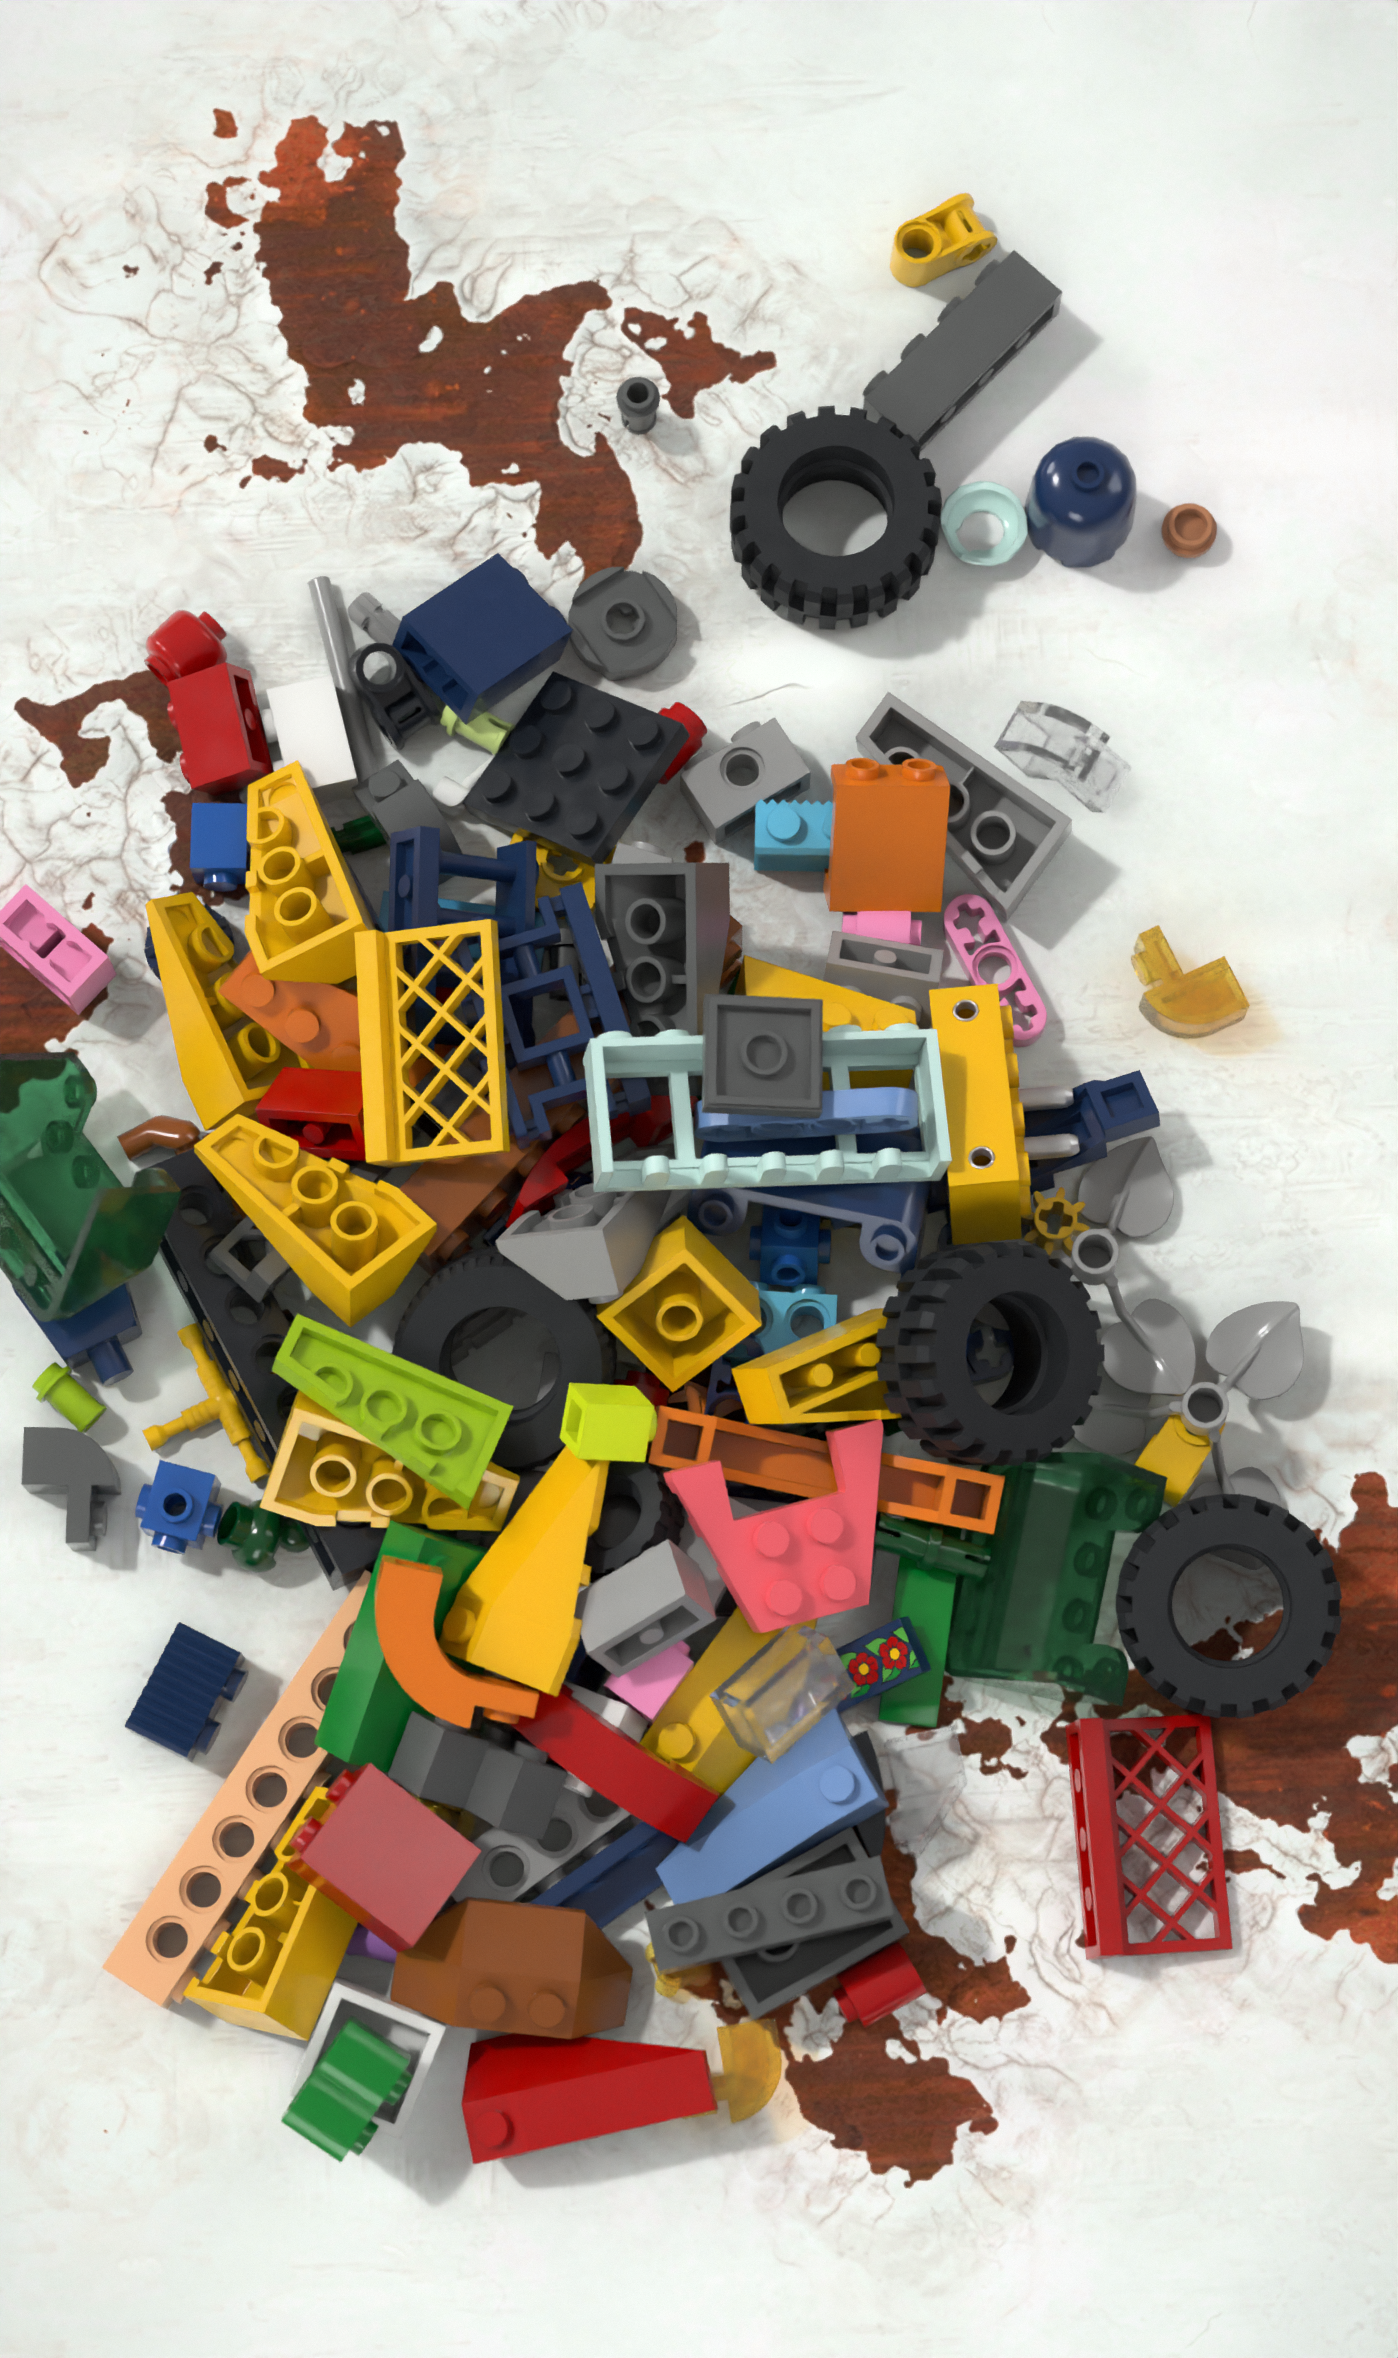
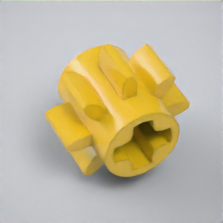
M1062 1187L1059 1188L1055 1197L1045 1199L1040 1192H1034L1032 1202L1036 1211L1035 1213L1032 1212V1216H1022L1021 1224L1031 1226L1030 1232L1023 1238L1025 1241L1031 1244L1036 1243L1040 1248L1046 1250L1049 1256H1051L1052 1251L1063 1249L1064 1253L1071 1257L1074 1244L1071 1239L1072 1235L1078 1237L1084 1231L1089 1230L1090 1227L1084 1223L1077 1222V1217L1080 1216L1086 1204L1084 1201L1072 1205L1064 1199L1065 1190ZM1050 1214L1060 1216L1061 1228L1057 1235L1047 1232L1048 1226L1046 1221Z

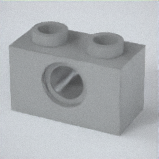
M775 717L763 725L755 721L744 726L732 736V743L716 753H713L712 750H705L694 756L684 765L685 771L680 774V792L715 845L755 822V805L760 799L766 804L772 799L779 804L783 799L788 802L810 789L811 771ZM747 768L755 773L757 779L750 785L738 786L730 782L727 776L734 769Z

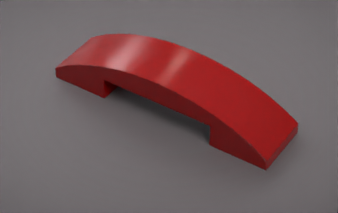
M651 1095L652 1110L631 1117L626 1112L619 1114L618 1118L609 1120L611 1147L628 1137L631 1138L637 1147L658 1145L673 1135L670 1096ZM690 1096L691 1114L695 1110V1104L699 1101L696 1096ZM589 1117L557 1139L532 1168L506 1224L507 1228L517 1218L530 1210L539 1211L540 1216L551 1211L555 1207L553 1196L564 1191L569 1182L566 1175L592 1160Z
M562 1683L557 1697L537 1689L539 1697L534 1718L519 1715L517 1724H509L537 1748L549 1752L548 1757L592 1789L649 1825L686 1843L720 1793L672 1759L669 1763L665 1762L571 1696L574 1690Z

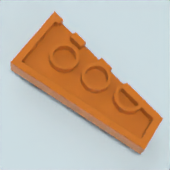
M250 950L221 985L218 992L315 1069L361 1072L357 991L352 988L349 991L336 984L265 980L260 974L252 950ZM434 1044V1052L443 1059L453 1047L457 1049L459 1046ZM428 1058L417 1059L409 1068V1084L415 1087L436 1065Z

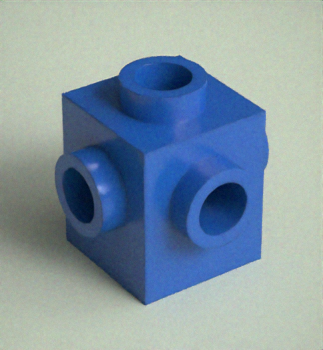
M763 1204L762 1226H751L749 1260H760V1282L783 1286H796L799 1284L817 1285L819 1263L830 1264L831 1229H821L820 1215Z
M160 1460L153 1484L145 1483L143 1485L135 1510V1517L142 1519L141 1529L146 1535L153 1537L151 1545L158 1549L185 1555L187 1546L202 1550L206 1536L212 1538L216 1536L222 1519L224 1506L223 1504L216 1503L221 1482L215 1474ZM186 1506L182 1514L172 1516L177 1507Z

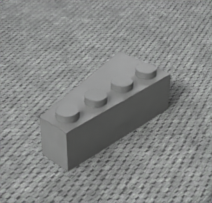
M888 692L856 735L858 751L864 758L875 760L883 765H902L905 760L919 758L930 760L936 765L944 767L950 784L946 853L1007 922L1072 832V819Z

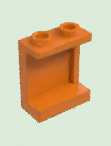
M853 758L846 761V764L831 765L833 808L829 869L824 868L823 891L829 911L941 912L950 784L944 767L936 765L930 760L919 758L905 760L902 765H883L868 758Z

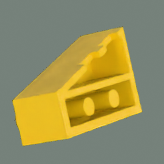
M746 955L743 956L734 995L823 999V1032H827L829 1029L840 1025H857L862 1028V1031L885 1030L891 1025L900 1023L917 1025L914 1010ZM913 1069L848 1071L850 1089L879 1087L908 1089ZM822 1072V1091H830L828 1072Z

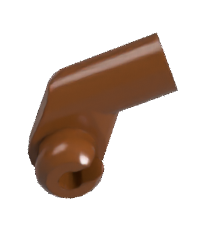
M165 1115L155 1116L117 1136L130 1162L159 1146L173 1149L175 1154L178 1155L193 1149L194 1145L202 1140L198 1136L200 1130L193 1122Z

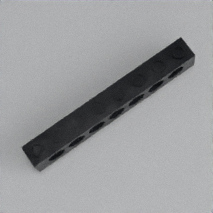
M193 1148L135 1172L129 1194L270 1469H272L287 1423L282 1408L293 1406L298 1389L279 1375L264 1372L258 1366L256 1359L261 1356L276 1358L295 1318L288 1309L281 1310L272 1291L258 1303L228 1274H217L207 1267L205 1260L210 1258L211 1251L243 1218L237 1210L230 1211L221 1194L224 1192V1187L194 1153ZM187 1208L196 1209L205 1216L207 1222L200 1225L190 1224L182 1218L179 1211ZM240 1241L229 1253L252 1272L262 1259L256 1261L247 1244L248 1241ZM239 1306L246 1307L254 1312L258 1321L252 1324L241 1323L233 1317L230 1309ZM297 1520L333 1591L360 1579L365 1570L370 1573L373 1572L388 1528L371 1527V1522H361V1524L356 1526H348L337 1521L336 1526H314Z

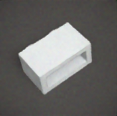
M332 674L266 689L270 708L260 710L267 742L279 741L283 760L272 762L274 772L298 760L319 805L355 796L351 788L356 786L358 781Z

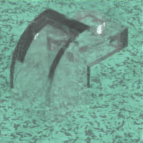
M1020 701L994 745V748L1027 777L1057 781L1091 812L1096 813L1107 812L1132 768L1107 745L1110 736L1102 729L1067 709L1043 702Z

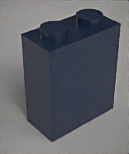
M497 553L404 615L392 646L402 654L406 663L467 725L559 661L573 629L566 623L561 612L555 607L549 606L529 585L524 574L517 568L512 567Z

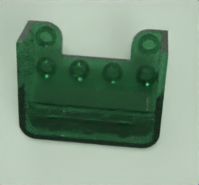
M74 1052L0 1054V1268L36 1318L43 1322L69 1320L147 1270L158 1253L160 1243L182 1192L169 1174L162 1168H145L139 1172L132 1187H124L82 1132L91 1108L96 1102L97 1086L94 1078Z
M1051 1452L1049 1457L1037 1462H1023L1021 1465L1011 1466L982 1465L980 1468L981 1472L1005 1476L994 1534H982L966 1530L964 1540L981 1546L991 1547V1555L989 1561L984 1560L983 1563H979L988 1566L980 1583L957 1574L945 1671L951 1676L969 1682L1060 1702L1122 1706L1129 1673L1127 1658L1118 1648L1105 1644H1093L1110 1566L1115 1533H1142L1159 1517L1168 1477L1102 1452Z

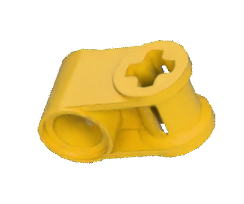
M969 193L955 195L941 203L938 207L899 226L894 236L890 257V270L899 283L908 287L926 285L930 281L958 267L967 266L978 261L996 246L998 242L997 237L993 231L985 230L973 210L975 202ZM919 248L928 256L920 259L913 258L907 255L905 250Z
M1177 1414L1170 1415L1158 1434L1152 1436L1127 1474V1477L1173 1508L1181 1501L1201 1471L1202 1463L1211 1451L1207 1435H1190L1186 1431L1187 1428L1183 1425L1180 1415ZM1225 1422L1223 1426L1219 1429L1220 1435L1222 1434V1431L1225 1427Z

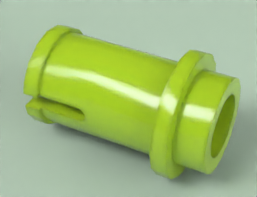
M54 1362L32 1385V1388L39 1393L36 1399L40 1403L47 1400L77 1428V1431L86 1433L101 1418L107 1408L100 1404L70 1376L72 1369L69 1366L62 1368Z

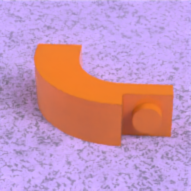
M383 1555L377 1577L374 1604L378 1638L391 1672L413 1700L435 1716L468 1729L470 1728L475 1705L484 1707V1717L500 1722L517 1724L519 1715L534 1718L539 1697L536 1688L523 1683L466 1670L454 1663L439 1646L434 1634L433 1625L435 1608L443 1578L442 1569L436 1566Z

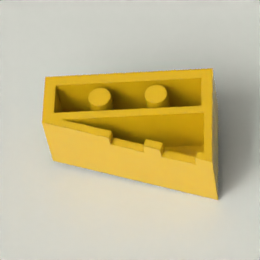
M884 1308L868 1310L731 1369L749 1424H791L902 1418L900 1413H890L883 1398V1395L888 1393L886 1381H878L876 1363H882V1347H876L878 1329H885L888 1318L882 1315Z

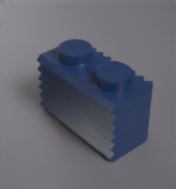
M179 1622L124 1727L135 1735L189 1762L193 1761L197 1752L206 1755L213 1746L222 1724L214 1719L223 1701L226 1699L233 1703L246 1682L249 1671L241 1668L246 1658L241 1652Z

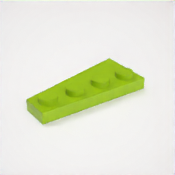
M298 1313L275 1358L272 1371L466 1510L469 1509L513 1410V1406Z

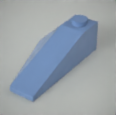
M831 1702L783 1729L709 1809L687 1842L680 1841L658 1865L656 1871L674 1905L741 1889L847 1828L857 1825L890 1806L835 1704Z

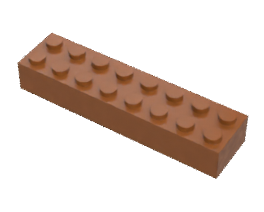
M731 915L720 989L724 988L736 976L742 965L739 959L742 957L743 926ZM614 963L609 968L611 973L616 972ZM617 992L629 1027L631 1020L623 993ZM570 1009L536 1045L579 1033L572 1010ZM599 1023L591 1025L594 1038L603 1034ZM586 1051L569 1056L577 1080L585 1078L583 1057ZM547 1063L519 1072L516 1065L509 1073L524 1121L533 1119L528 1095L554 1088ZM608 1078L612 1093L621 1092L618 1079ZM587 1098L545 1111L551 1129V1139L544 1141L538 1139L529 1142L530 1147L519 1150L513 1134L509 1136L510 1152L425 1161L399 1188L437 1223V1231L416 1263L432 1276L438 1269L447 1265L456 1257L459 1258L462 1254L473 1252V1248L469 1244L483 1229L488 1230L500 1217L504 1220L512 1211V1207L508 1203L522 1189L532 1168L541 1156L569 1129L589 1117ZM478 1105L459 1129L473 1142L492 1140L490 1114ZM452 1137L446 1145L459 1144L460 1142Z

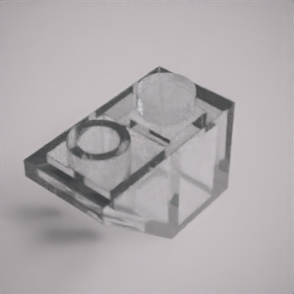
M955 1725L886 1739L884 1743L885 1755L876 1756L881 1772L884 1791L893 1789L898 1810L896 1813L888 1814L895 1849L906 1847L908 1860L921 1857L967 1785Z

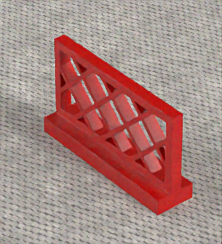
M1201 1714L1102 1719V1717L1080 1718L1065 1725L1086 1960L1233 1949L1210 1717ZM1195 1728L1197 1754L1184 1767L1161 1745L1174 1729ZM1148 1730H1162L1155 1740L1145 1732ZM1111 1732H1130L1147 1747L1129 1771L1112 1756ZM1153 1754L1178 1775L1160 1798L1135 1777ZM1198 1765L1200 1780L1192 1774ZM1113 1771L1122 1778L1116 1787L1114 1785ZM1184 1782L1202 1796L1203 1811L1191 1826L1166 1805ZM1128 1785L1153 1806L1135 1829L1117 1815L1116 1799ZM1159 1812L1184 1834L1166 1857L1141 1836ZM1203 1824L1205 1827V1838L1198 1833ZM1119 1830L1127 1837L1121 1846ZM1190 1840L1207 1854L1209 1870L1197 1884L1193 1883L1172 1864ZM1133 1844L1138 1846L1158 1864L1157 1868L1140 1888L1122 1872L1121 1858ZM1164 1872H1167L1189 1892L1171 1916L1146 1895ZM1209 1883L1211 1890V1898L1205 1892H1203V1890ZM1124 1889L1133 1896L1126 1905ZM1196 1899L1213 1914L1215 1938L1195 1939L1177 1923ZM1140 1902L1164 1925L1150 1942L1129 1943L1127 1917ZM1170 1931L1181 1939L1163 1941Z

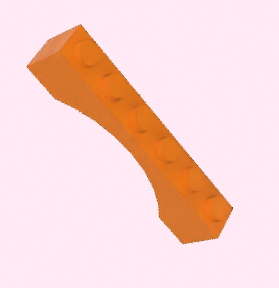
M661 1405L656 1407L657 1432L654 1440L648 1444L645 1459L649 1465L676 1470L711 1460H720L725 1481L807 1498H815L838 1491L827 1441ZM881 1452L876 1512L982 1534H994L1005 1476Z

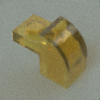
M1159 925L1138 934L1133 949L1135 954L1131 956V962L1142 985L1147 986L1151 984L1153 989L1143 993L1138 1007L1151 1025L1170 1036L1195 1039L1209 1036L1244 1020L1250 1005L1225 956L1184 974Z
M776 2018L716 2028L723 2075L712 2077L717 2103L728 2102L731 2125L743 2122L759 2113L770 2101L778 2086L782 2070V2058ZM714 2110L710 2112L682 2118V2120L710 2116L718 2113L717 2110Z

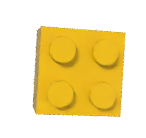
M684 1215L653 1238L641 1271L623 1290L622 1296L610 1302L596 1304V1317L672 1392L676 1391L762 1325L759 1291Z

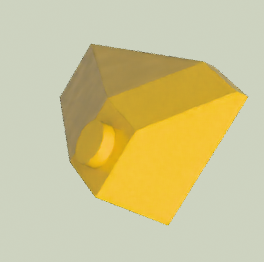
M297 760L248 785L247 841L251 845L250 871L246 872L245 887L250 893L249 915L245 916L244 932L260 974L265 980L338 984L356 975L354 932L376 930L308 778Z
M565 1446L457 1593L452 1609L444 1620L443 1631L438 1641L439 1646L444 1652L557 1697L580 1638L582 1620L575 1618L574 1613L579 1587L589 1585L592 1567L583 1564L587 1537L591 1536L599 1527L609 1460L577 1459L570 1449Z
M737 1607L640 1741V1744L667 1763L672 1759L718 1791L721 1797L772 1740L785 1729L818 1618L764 1633H756L752 1631L741 1610Z

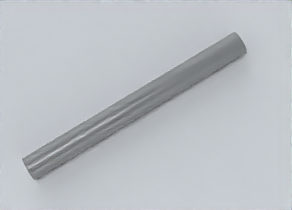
M327 576L316 577L310 580L308 585L358 783H361L377 773L378 767L359 692L348 674L350 657L330 578Z

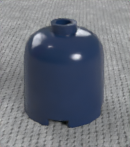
M1097 437L1070 438L1056 444L1043 456L1032 478L1024 507L1027 519V532L1033 546L1038 550L1043 549L1049 556L1061 560L1062 565L1068 568H1090L1110 560L1115 555V551L1126 542L1134 521L1137 499L1136 475L1127 456L1114 444Z

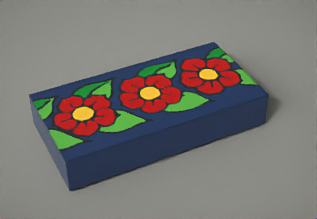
M909 1616L898 1618L807 1663L824 1705L826 1706L833 1702L840 1714L932 1670Z

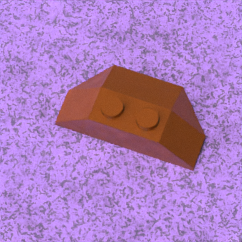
M465 1897L436 1915L412 1948L399 1953L396 1952L390 2000L454 2027L574 2039L624 2026L633 1967L583 1909Z

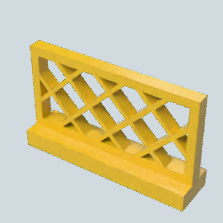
M486 919L385 933L378 930L354 932L366 1163L387 1168L411 1166V1163L510 1152L497 921ZM481 935L482 956L468 973L450 955L464 937ZM446 940L441 947L437 946L433 941ZM422 943L434 956L418 977L414 979L403 968L402 945ZM443 964L463 980L444 1005L425 989ZM482 976L483 986L478 982ZM404 982L409 986L406 992ZM473 989L484 999L485 1014L471 1031L453 1013ZM418 996L437 1011V1014L419 1037L406 1026V1011ZM446 1021L465 1037V1040L447 1062L428 1046ZM485 1033H486V1043L481 1040V1038L485 1035ZM407 1040H408L410 1043H412V1045H411V1047H410L409 1049H408V1045H407ZM474 1047L478 1048L487 1057L488 1072L475 1088L456 1072ZM421 1053L440 1069L439 1073L422 1094L409 1084V1068ZM449 1079L469 1095L450 1120L431 1104L432 1100ZM488 1091L490 1102L484 1097ZM410 1097L415 1101L412 1107L410 1103ZM478 1104L490 1114L492 1140L473 1142L459 1129ZM426 1111L443 1129L429 1147L413 1149L412 1126L421 1114ZM452 1137L460 1142L459 1144L446 1145Z

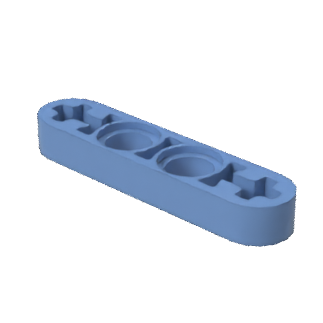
M900 1087L822 1091V1114L820 1118L702 1113L701 1100L695 1104L694 1135L706 1141L733 1142L906 1131L918 1125V1093Z

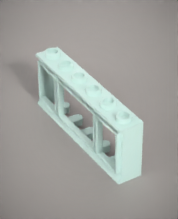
M900 1023L880 1031H862V1028L857 1025H840L829 1029L827 1032H823L822 1072H828L830 1091L850 1089L848 1071L913 1069L915 1090L918 1093V1117L922 1152H901L897 1148H886L877 1153L857 1154L855 1134L835 1135L836 1150L824 1151L820 1155L785 1156L782 1152H769L763 1154L762 1157L727 1158L725 1154H710L703 1159H696L688 1076H702L703 1035L690 1036L688 1031L673 1029L662 1031L656 1034L655 1037H632L630 1033L625 1031H611L603 1033L597 1038H590L583 1057L594 1170V1192L940 1181L952 1161L937 1029H919L915 1024ZM668 1077L675 1160H669L666 1156L658 1155L648 1157L644 1161H613L605 1078Z

